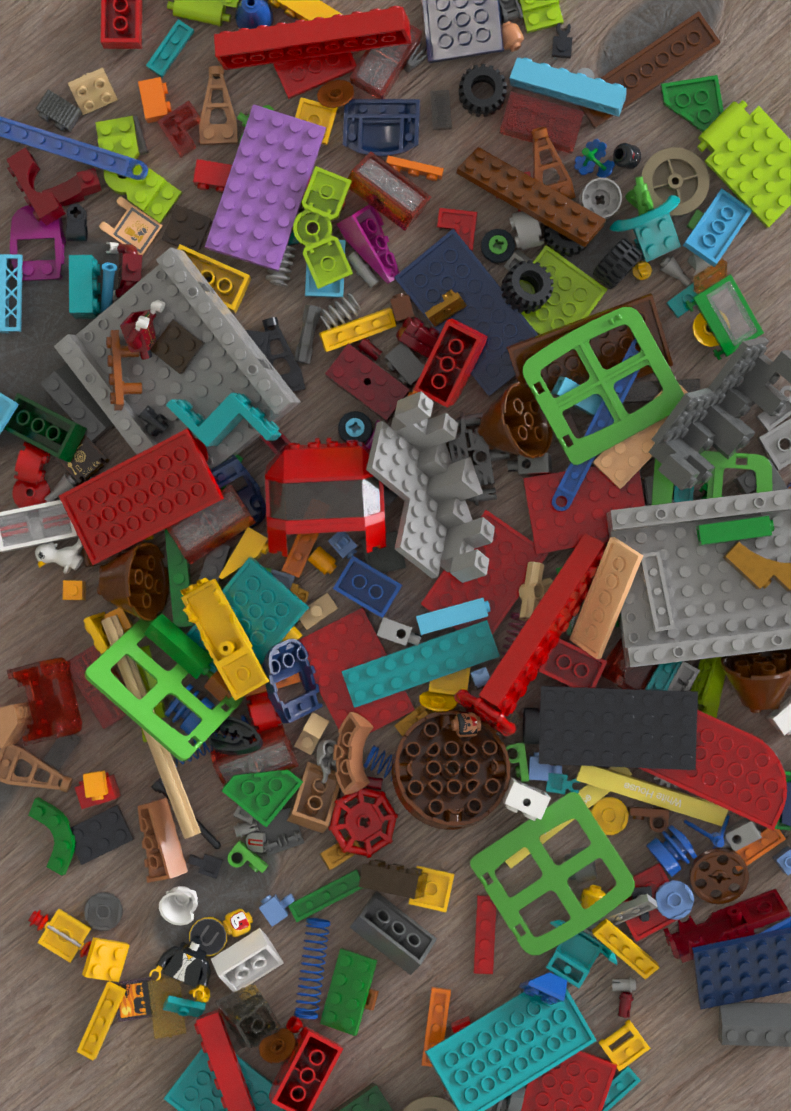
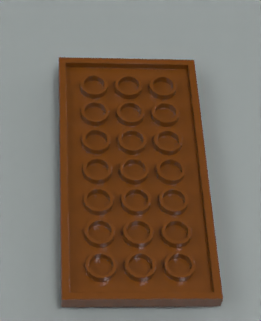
M651 293L506 347L517 382L526 383L523 376V366L530 357L573 330L622 307H632L640 313L668 366H673L653 295ZM622 325L590 339L589 344L602 368L608 370L623 361L635 338L627 325ZM636 343L635 349L640 352L641 349L638 343ZM573 349L544 367L540 373L550 393L559 376L567 377L579 385L587 382L589 379L585 366L576 350ZM649 365L644 366L639 370L635 379L654 372ZM540 382L534 384V387L540 394L545 392Z

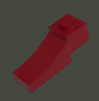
M94 167L77 172V175L55 187L43 190L42 193L52 192L63 207L85 200L84 196L101 192L102 189Z

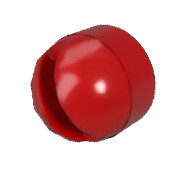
M292 1016L287 1021L286 1029L292 1033H299L300 1028H303V1022L296 1016Z

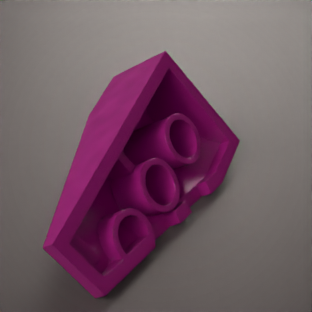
M372 202L337 223V226L345 240L389 284L395 280L394 277L399 273L394 254L389 251L387 245L389 242L388 236H384L381 227L384 225L383 220Z

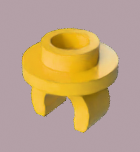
M639 261L633 267L632 272L636 279L646 280L651 275L652 268L649 263Z
M197 985L196 988L190 990L189 994H192L199 986ZM204 988L205 998L201 1000L203 993L199 991L196 993L197 999L194 1001L207 1002L210 998L209 988Z

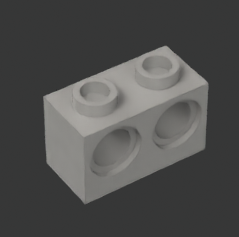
M682 661L668 690L689 691L700 670Z

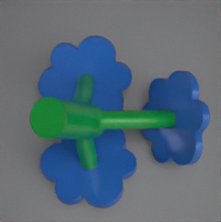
M594 139L593 142L589 141L586 144V148L582 150L584 156H577L575 158L576 164L574 168L579 170L581 175H586L587 173H592L595 164L599 166L597 176L599 178H606L613 172L615 162L607 160L605 163L599 162L601 157L606 156L605 150L607 146L604 142Z

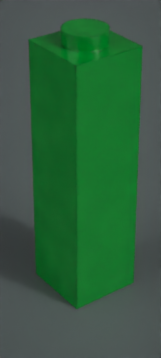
M769 516L698 525L696 526L698 545L703 546L769 537L774 531L773 520H770Z
M162 613L145 631L144 635L195 679L201 674L205 676L211 670L210 664L213 658Z

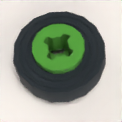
M493 229L482 238L481 251L490 262L503 263L513 255L515 242L512 235L506 230Z

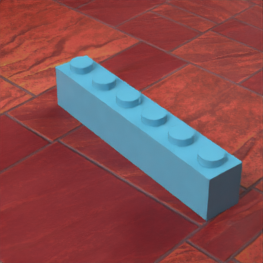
M517 57L510 75V85L513 87L618 117L626 99V88L621 84H610L600 78L592 79L582 73L575 74L564 68H553L547 63H535L529 58L521 59Z

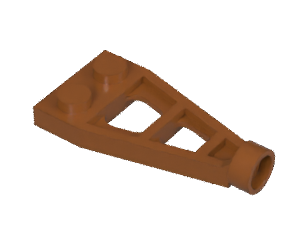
M539 127L531 131L533 136V178L543 183V171L553 167L556 169L560 179L558 182L546 186L569 199L576 198L572 180L548 137L547 128ZM548 149L553 160L542 165L539 153L542 150Z

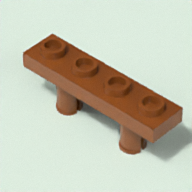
M111 330L109 337H106V347L110 348L107 363L112 371V374H109V386H113V392H110V404H114V411H119L124 406V395L142 394L141 382L124 383L122 381L121 368L122 357H139V352L132 353L129 351L128 346H122L119 339V330Z

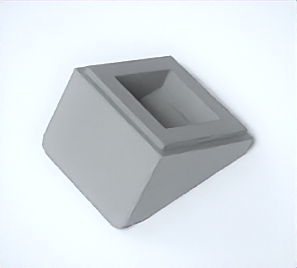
M518 249L504 267L510 270L516 263L519 264L524 260L527 263L531 259Z

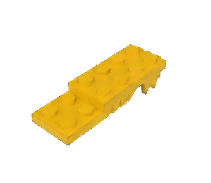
M205 577L196 581L197 584H192L180 591L184 595L181 597L185 604L183 611L188 615L189 622L196 624L204 646L208 649L209 655L213 658L215 666L236 701L268 683L269 679L251 648L253 645L217 580H208Z

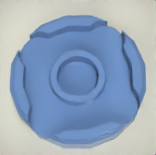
M667 881L655 893L657 909L663 916L669 919L677 920L684 918L692 910L694 904L693 893L681 881Z

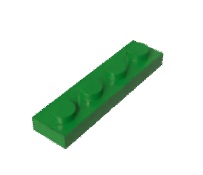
M355 869L288 905L296 922L362 889V887H358L360 874Z

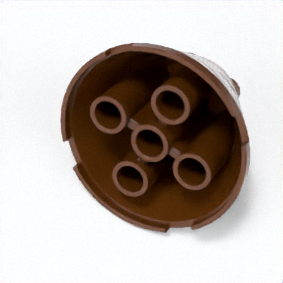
M519 382L510 385L483 414L478 426L479 435L483 436L490 449H497L532 459L541 457L548 451L553 435V430L549 427V423L528 384Z
M142 543L109 563L101 565L99 568V584L97 586L98 595H102L106 601L141 620L150 621L156 619L158 612L163 611L169 593L168 567H164L162 561L164 555L161 550L152 543Z
M791 649L721 657V666L740 701L745 707L750 708V712L760 713L762 710H776L780 708V703L791 684Z

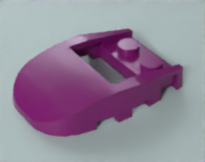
M27 205L18 209L11 221L10 254L18 255L17 240L55 239L56 260L23 261L22 281L62 280L61 266L64 264V250L66 246L62 218L60 217L46 226L42 221L38 222L32 212L35 211L33 206ZM11 259L13 269L17 268L18 259Z

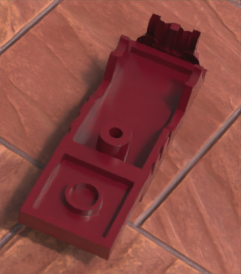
M773 889L712 912L703 923L696 925L692 917L689 916L685 922L678 920V932L671 934L668 927L663 930L666 942L671 947L673 956L676 959H681L682 963L693 960V947L755 935L754 929L789 917L790 913L777 890Z

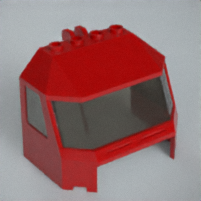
M331 437L327 438L326 444H321L320 438H315V442H308L307 445L289 443L268 463L265 471L269 553L276 554L279 551L282 552V556L288 557L287 534L366 531L367 553L372 552V548L376 546L380 549L386 547L384 487L381 481L366 470L371 450L365 444L358 442V440H347L346 443H338V441H332Z

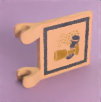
M120 196L116 202L120 207L127 210L115 228H112L106 222H101L99 227L103 232L120 243L136 246L138 255L143 256L163 225Z

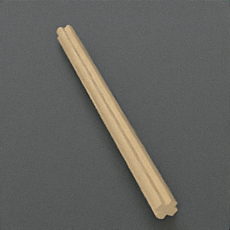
M118 615L101 621L110 646H112L125 634ZM125 655L117 664L126 688L137 699H142L147 694L140 672L136 662ZM143 729L184 839L201 833L171 753Z

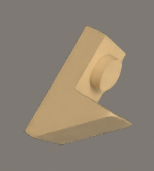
M312 712L294 746L312 755L329 720Z

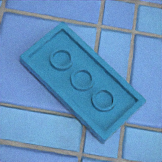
M721 188L683 246L715 267L752 210Z

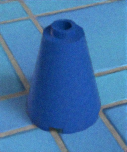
M242 0L236 10L235 19L239 29H254L260 25L271 26L273 23V12L270 5L264 0Z

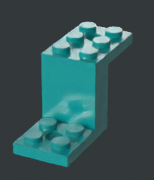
M230 393L207 419L199 413L196 414L192 410L193 406L185 399L184 401L182 399H171L166 404L207 447L218 446L243 418L267 441L277 440L282 435L278 431L279 427L273 421L269 422L264 417L266 414L259 407L255 408L251 404L252 400L244 393Z

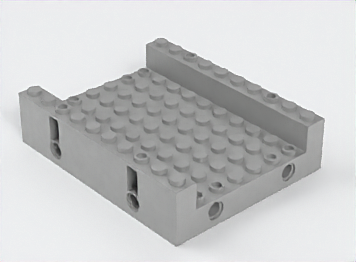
M171 247L156 259L159 265L78 334H68L54 346L136 454L188 428L166 406L171 399L187 400L193 406L192 410L196 414L199 413L207 419L230 393H244L252 400L251 404L255 408L259 407L266 414L264 417L269 422L273 421L274 423L278 422L301 403L187 254L182 250ZM156 300L165 302L164 310L161 313L156 311L157 315L153 320L156 341L172 319H175L205 344L183 374L176 372L153 352L152 357L146 360L141 359L140 353L139 357H122V381L124 383L141 382L142 394L124 395L123 409L114 411V404H110V392H113V386H109V374H112V371L107 363L110 348L106 347V337H109L111 330H119L120 344L127 346L120 328L122 322L132 312L151 310V304ZM148 405L155 410V413L164 415L168 420L167 424L169 427L157 437L147 432L145 426L148 423L139 417L140 413ZM245 418L218 446H206L208 450L207 464L210 470L232 458L233 454L236 456L261 435Z
M791 489L610 510L606 514L609 539L610 537H615L640 554L660 551L675 626L674 629L654 631L640 563L619 614L625 667L647 666L791 648V591L787 592L773 577L770 578L772 582L765 589L757 590L723 558L735 543L740 542L750 551L766 559L781 563H791ZM763 516H769L770 520H773L774 531L769 537L703 546L698 545L696 526Z

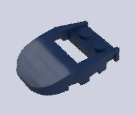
M233 454L232 458L211 469L215 481L220 489L243 476L248 485L216 504L207 507V509L217 521L215 518L217 514L238 501L244 512L222 526L218 521L217 523L226 533L239 535L245 533L247 527L252 529L263 521L266 515V503L257 482Z
M288 639L277 643L267 652L263 661V670L269 679V682L265 684L268 698L283 724L291 723L323 707L322 703H318L316 693L320 692L318 683L315 684L313 674L316 671L314 665H310L307 659L309 655L305 646L296 639ZM299 673L305 693L285 703L280 701L276 683Z

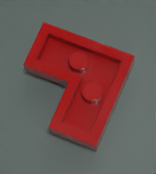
M439 208L437 228L456 230L469 249L473 251L477 212Z

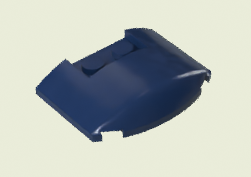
M351 99L344 105L343 145L345 147L348 146L357 153L376 157L394 156L419 145L420 99Z

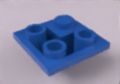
M549 972L520 983L519 987L524 989L523 993L532 997L537 995L541 997L542 1002L552 1005V1003L556 1004L564 1001L567 980Z

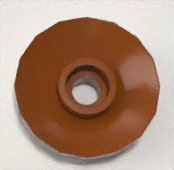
M345 80L330 81L319 89L317 93L318 102L327 108L343 106L353 98L354 87Z
M284 1028L270 1031L260 1042V1056L264 1061L271 1064L285 1061L291 1056L295 1048V1036Z

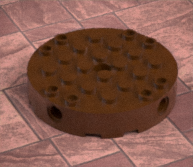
M454 710L434 712L415 722L398 743L391 766L393 786L405 809L422 823L444 830L464 829L481 822L500 804L510 781L508 752L504 743L497 736L496 731L485 721H481V730L478 731L476 736L459 737L456 731H452L451 721L455 719L457 713L462 711ZM447 766L453 767L455 773L449 772Z

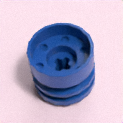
M191 684L186 687L189 692L194 688ZM197 690L193 695L197 698L200 691ZM176 697L169 703L168 709L164 714L168 718L175 712L176 715L172 719L173 723L182 718L183 722L180 725V729L188 735L201 723V719ZM207 697L201 700L209 709L212 710L215 707V704Z
M670 825L668 829L672 833L671 837L663 831L662 835L666 840L662 843L655 837L646 846L666 872L673 877L681 870L678 860L681 859L688 865L690 862L685 855L688 853L693 860L697 855L685 835L673 825Z

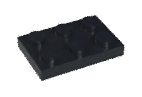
M118 805L70 828L72 835L75 836L74 851L81 865L134 840Z

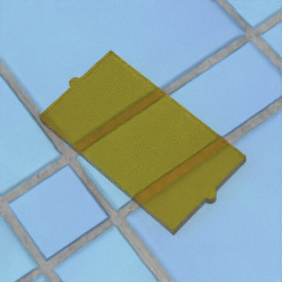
M161 977L157 981H147L154 1039L172 1038L174 1035L185 1034L184 1016L163 1010V1004L169 995L182 998L180 981L172 977Z

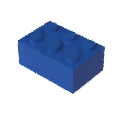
M352 555L333 589L383 618L401 589L402 584Z

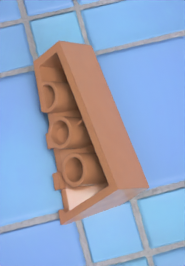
M167 798L137 806L140 830L144 832L142 847L146 849L147 859H144L145 867L149 869V875L146 876L147 883L171 879L187 873L186 861L183 857Z

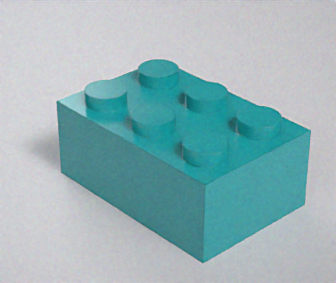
M69 255V313L75 319H95L98 317V313H101V302H98V294H101V283H98V275H101V265L98 264L93 255Z

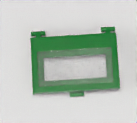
M731 274L692 298L694 301L689 302L687 300L685 302L690 312L694 311L693 306L696 305L721 348L719 351L713 350V355L718 360L722 359L720 355L723 353L725 357L734 353L742 341L755 339L764 333Z

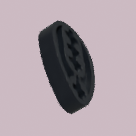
M228 717L208 738L210 745L216 752L226 755L248 754L259 750L263 745L262 738L252 726L233 717ZM220 730L222 734L215 736V733H218ZM229 732L232 737H236V735L238 734L239 738H235L233 740L231 736H226V738H224L223 735H227ZM254 738L257 740V742H253L252 744H250L249 742L253 741Z

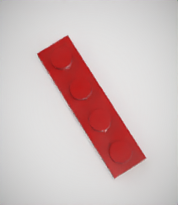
M477 895L473 971L475 974H493L496 906L489 895Z

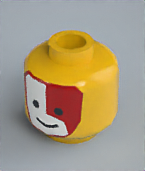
M237 909L225 915L223 926L228 935L238 937L250 931V924L253 923L249 912L245 913L243 909Z

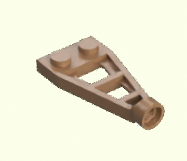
M222 66L209 67V80L199 123L200 145L238 144V125L224 80V68ZM213 90H222L223 103L211 102ZM213 109H223L227 117L225 124L210 123V115Z
M14 744L1 748L0 782L9 785L57 789L68 793L73 778L62 775L23 747ZM19 759H24L31 764L32 771L28 777L15 775L14 771ZM38 768L49 772L48 782L34 779Z

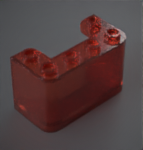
M58 657L7 670L9 680H17L18 687L25 686L33 724L27 725V729H30L29 733L22 736L24 746L76 734L81 731L82 720L69 665L64 658Z

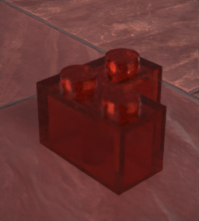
M188 100L157 122L180 158L196 148L187 131L198 125L201 119Z

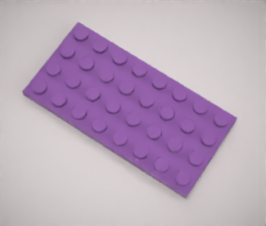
M253 104L205 244V249L277 272L279 271L293 230L294 220L298 215L326 132V127Z

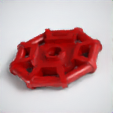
M465 689L459 690L454 695L455 701L465 707L466 712H475L477 716H480L481 721H485L503 736H510L515 733V724L509 722L504 717V713L496 711L485 703L483 698H477L469 694Z
M362 788L358 792L344 795L334 801L335 806L328 829L333 833L343 853L348 852L371 858L374 853L393 842L392 837L398 813H395L384 791L380 792ZM364 796L375 798L374 803L364 802ZM357 797L358 802L350 808L345 805ZM380 804H382L387 812L386 815H383L378 808ZM341 810L346 811L344 823L338 824ZM362 817L364 819L368 818V821L366 822V827H364L363 825L360 826V819ZM385 820H388L386 833L384 834L381 829L382 824H384ZM345 828L350 836L347 841L340 832V829ZM379 836L381 840L371 846L370 841ZM354 841L364 842V848L353 846Z

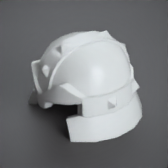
M185 886L174 887L166 891V895L159 902L161 916L174 925L181 926L192 922L194 919L193 912L198 906L196 891L190 890Z

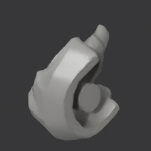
M330 739L322 740L318 744L316 752L317 765H320L323 772V784L327 782L328 775L331 773L330 763L334 767L336 766L333 754L334 745L337 743Z

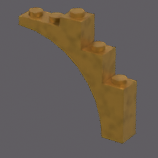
M740 542L735 543L723 556L757 590L765 589L772 582L770 578L773 577L787 592L791 591V563H781L766 559L750 551Z

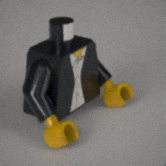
M192 938L189 944L182 942L180 946H173L165 951L157 962L156 969L150 971L149 977L156 971L159 974L156 979L157 981L161 978V970H164L163 974L196 988L198 985L199 988L193 992V997L195 998L196 993L201 991L203 993L201 1000L205 998L204 988H207L211 970L209 961L206 959L207 953L200 949L202 941Z

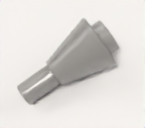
M666 256L661 261V271L676 279L678 278L685 286L691 283V280L683 273L673 256L670 258Z
M64 474L53 491L45 497V500L52 502L59 495L76 487L77 481L71 475L67 476Z

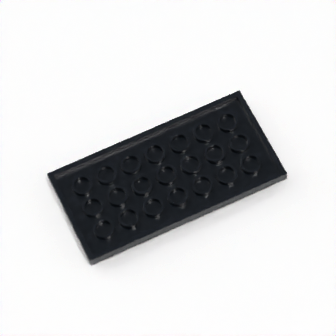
M541 686L539 764L696 770L698 691Z

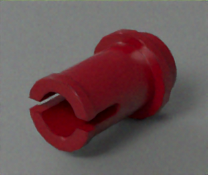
M364 338L358 345L359 351L365 352L376 361L378 356L373 351L379 356L383 351L370 343V339Z
M367 776L370 783L365 788L381 790L383 778Z
M621 992V995L618 996L620 999L618 1016L629 1018L631 1002L634 1000V997H632L630 992Z

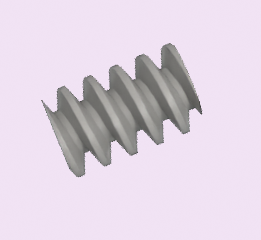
M287 246L278 272L267 269V272L271 274L266 275L265 279L277 286L288 287L284 280H290V277L285 274L292 272L287 266L293 265L289 258H295V255L290 253V251L296 250L295 248Z
M347 294L348 300L342 297V304L335 301V308L329 305V312L324 309L321 310L322 316L320 318L327 329H331L332 325L337 327L339 321L345 324V317L351 321L352 313L358 317L357 310L361 311L352 294Z

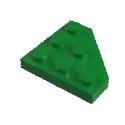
M718 75L663 83L660 86L663 104L701 132H704L724 111Z
M288 769L233 775L221 791L263 826L267 827L302 785L303 781Z

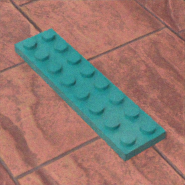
M486 620L420 643L418 646L415 645L341 672L355 708L500 657Z

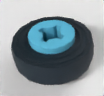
M351 411L340 419L338 433L345 442L347 440H358V442L365 443L371 436L372 423L364 413Z

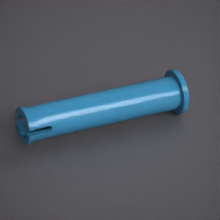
M107 262L102 264L101 313L113 303L114 276L117 270V266L114 263Z

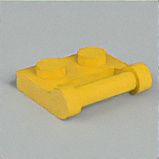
M630 1019L608 1038L598 1042L611 1061L617 1064L619 1072L651 1049ZM627 1032H632L633 1035L614 1050L609 1048L611 1044Z

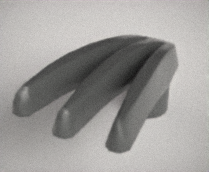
M422 41L418 43L404 66L406 72H410L412 68L428 58L426 54L419 59L427 50V46L415 55L422 45Z

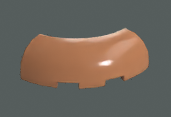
M350 712L344 719L338 731L340 733L338 742L334 745L333 760H336L337 768L335 775L344 795L358 792L370 783L364 771L363 748L369 733L374 727L363 716L354 712Z

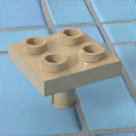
M103 68L86 73L87 75L84 74L82 77L68 82L83 115L118 100Z

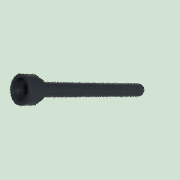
M160 777L151 788L155 792L162 793L169 800ZM196 818L201 831L200 834L215 849H220V842Z

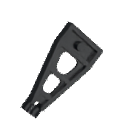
M277 317L262 320L265 332L269 333L266 358L272 366L276 359L284 358L290 366V372L280 376L293 392L306 390L302 371L297 361H294V355L278 326ZM279 340L284 350L283 353L272 355L271 341Z

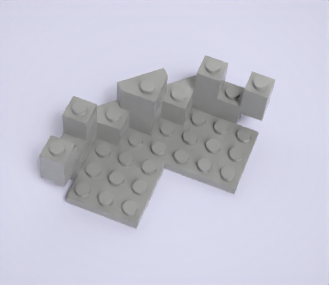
M420 391L397 401L395 417L392 420L391 427L384 421L376 424L366 470L404 500L395 550L432 579L438 577L440 567H442L464 583L487 575L489 558L478 549H474L493 542L495 526L484 517L475 520L471 517L466 499L483 494L471 457L452 463L445 443L456 438L458 423L447 413L428 420L431 417L434 402Z

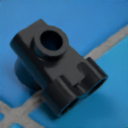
M148 405L140 413L139 417L148 423L145 426L147 432L157 437L169 427L167 424L168 420L164 415L155 413V410Z

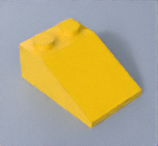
M247 527L219 578L227 580L236 574L249 557L257 560L262 554L266 555L269 551L268 538Z

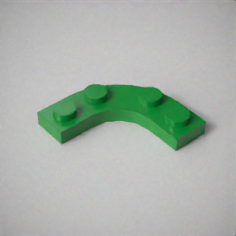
M39 797L35 798L28 816L49 828L54 839L53 851L46 867L63 876L68 870L75 850V836L72 835L69 826L70 822L57 807Z

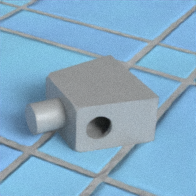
M384 617L377 633L379 637L404 646L407 645V642L418 646L422 637L420 634L411 632L412 627ZM398 630L406 633L404 638L397 636Z
M743 818L725 829V837H723L724 846L719 848L728 849L732 847L735 852L762 838L761 831L755 822ZM734 835H739L740 838L735 839V838H733V836H734Z

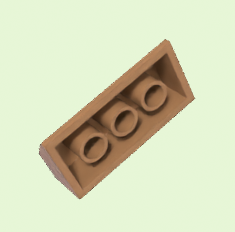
M28 702L0 707V748L17 744L28 728L33 716L32 706L28 705Z

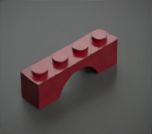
M26 147L6 159L9 164L8 171L13 177L16 176L18 180L16 185L21 192H25L26 196L24 199L30 207L33 206L35 211L32 213L38 222L42 221L47 226L66 214L52 192L41 193L35 191V177L41 169Z

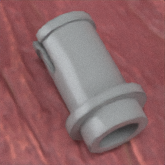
M253 820L252 824L246 822L243 824L237 823L234 826L236 836H241V838L243 837L242 835L259 831L256 820Z
M631 977L629 979H612V991H630L632 993V991H636V980Z

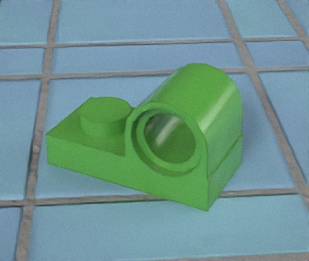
M516 742L506 745V750L514 748L517 751L515 758H509L510 763H518L519 765L515 766L516 777L520 778L521 782L529 781L525 744L523 742Z
M241 840L238 841L228 854V863L233 867H241L248 860L250 862L249 866L255 872L260 871L263 873L269 866L257 854L249 850ZM233 853H240L243 857L242 861H234Z

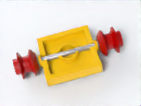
M61 909L56 911L50 922L48 921V914L42 916L40 914L41 910L32 913L28 920L31 922L29 926L36 925L37 931L45 928L38 941L40 945L70 963L78 950H81V958L88 956L92 941L83 942L92 928Z

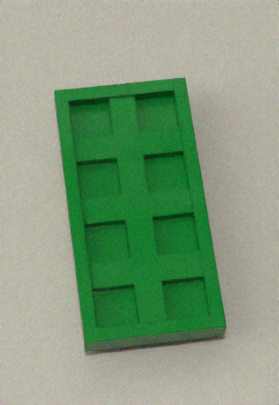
M340 948L320 1024L353 1036L358 1034L377 959Z

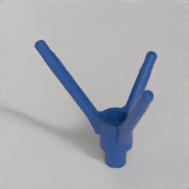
M726 816L719 833L714 832L712 834L687 820H684V823L708 837L714 844L713 848L724 846V832L730 817Z

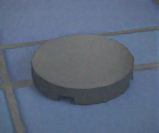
M99 892L91 896L84 908L86 921L93 929L98 931H108L116 927L123 915V906L119 898L108 892Z

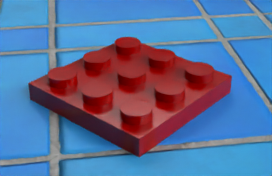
M660 863L633 876L635 887L651 886L653 899H655V893L663 883L669 881ZM632 895L628 897L624 902L631 901ZM656 908L648 911L649 921H640L639 915L625 921L637 942L677 920L663 916Z

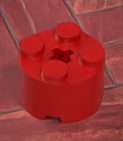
M24 442L23 446H26L24 451L20 450L15 466V471L18 474L14 475V478L37 485L45 479L46 471L44 466L46 463H49L51 454L29 442Z
M267 691L245 697L246 701L250 700L247 708L252 725L258 728L255 729L257 733L278 728V724L282 722L268 698Z

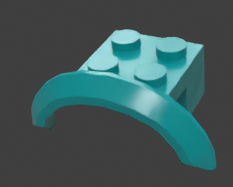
M671 195L659 207L631 219L614 221L609 229L616 232L633 229L636 239H634L635 246L643 253L641 258L645 262H649L681 247L669 213L678 206L680 198Z
M563 920L550 922L556 928L566 923ZM582 931L558 945L546 968L580 989L600 952L616 965L618 963L613 951Z

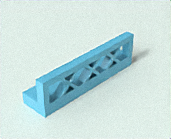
M0 254V333L21 332L23 255ZM10 259H18V267L11 272ZM13 276L17 280V286L11 291L9 284L10 278ZM13 295L17 299V305L10 310L9 298ZM11 315L17 319L16 327H9V317Z

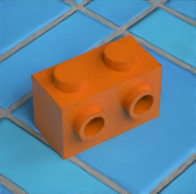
M161 77L138 81L147 123L170 119L169 113L172 112L170 101H166L165 94H168L166 82L163 83Z

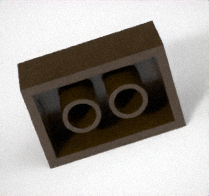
M375 859L370 860L369 863H363L358 887L417 899L424 897L428 874L422 873L423 869L411 867L404 869L402 864L393 863L386 865V861Z

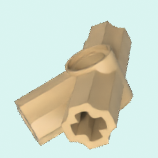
M528 562L525 584H522L519 588V596L522 599L519 619L522 621H528L539 604V600L543 598L553 583L551 578L542 579L544 564Z

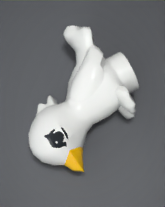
M79 538L75 545L59 550L56 549L57 543L54 544L53 542L41 544L36 548L35 556L38 560L39 568L47 563L54 562L65 567L63 570L64 574L70 573L71 569L76 571L84 559L79 555L82 548H84Z

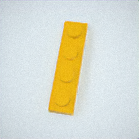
M388 307L320 332L319 335L324 351L328 352L397 325L392 309Z
M607 918L592 929V934L645 980L660 968L659 963Z
M111 981L107 982L77 1049L78 1053L91 1060L97 1058L126 992L124 988Z

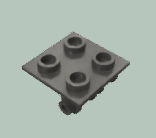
M291 807L280 810L267 827L256 821L260 832H266V843L263 845L268 856L304 843L299 825L287 821Z

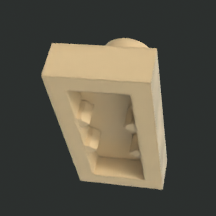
M326 593L308 605L310 608L300 618V621L308 630L337 610L338 607L330 595Z

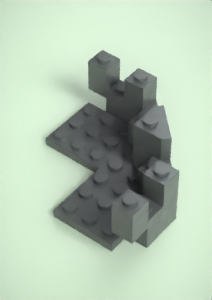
M765 337L742 341L710 386L685 393L651 439L655 444L649 453L662 464L658 471L680 490L691 489L695 484L708 482L713 476L711 472L715 467L700 455L701 453L713 446L725 458L729 459L740 448H744L754 436L755 431L739 418L745 416L755 403L770 416L777 413L780 414L786 408L785 403L788 398L777 390L773 384L779 380L780 375L791 383V351H781L773 362L764 354L767 350L766 346L770 342Z

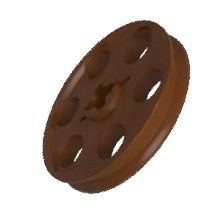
M713 848L701 853L693 861L690 868V882L694 892L702 900L712 904H725L736 900L743 894L748 885L749 873L745 861L739 854L726 848ZM720 855L728 857L727 861L723 863L718 862L717 858ZM706 861L709 863V867L701 869L699 864ZM735 866L743 868L740 873L732 872ZM719 873H722L720 879H716V876H718ZM698 879L706 880L704 886H697L695 883ZM732 883H737L739 888L732 891L729 889V886ZM713 890L721 891L718 897H712L710 894Z

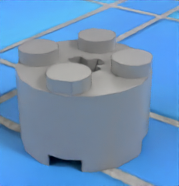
M522 211L513 213V217L509 218L512 230L516 229L518 236H515L517 248H521L523 251L544 245L543 239L539 240L542 233L538 220Z

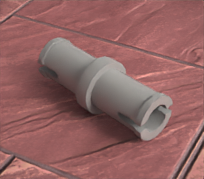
M356 251L347 257L349 263L357 271L356 274L363 278L369 288H372L380 281L369 269L370 266L363 262Z

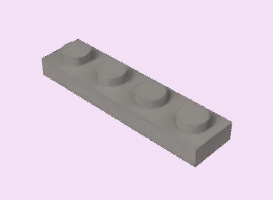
M660 551L641 554L643 555L641 566L654 631L674 629L675 626Z
M648 894L639 895L636 899L621 903L583 931L592 936V929L605 918L613 925H618L658 908L657 902Z

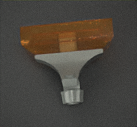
M694 253L693 256L688 258L687 262L696 270L693 275L694 292L697 294L727 276V262L724 259H720L717 265L713 267Z

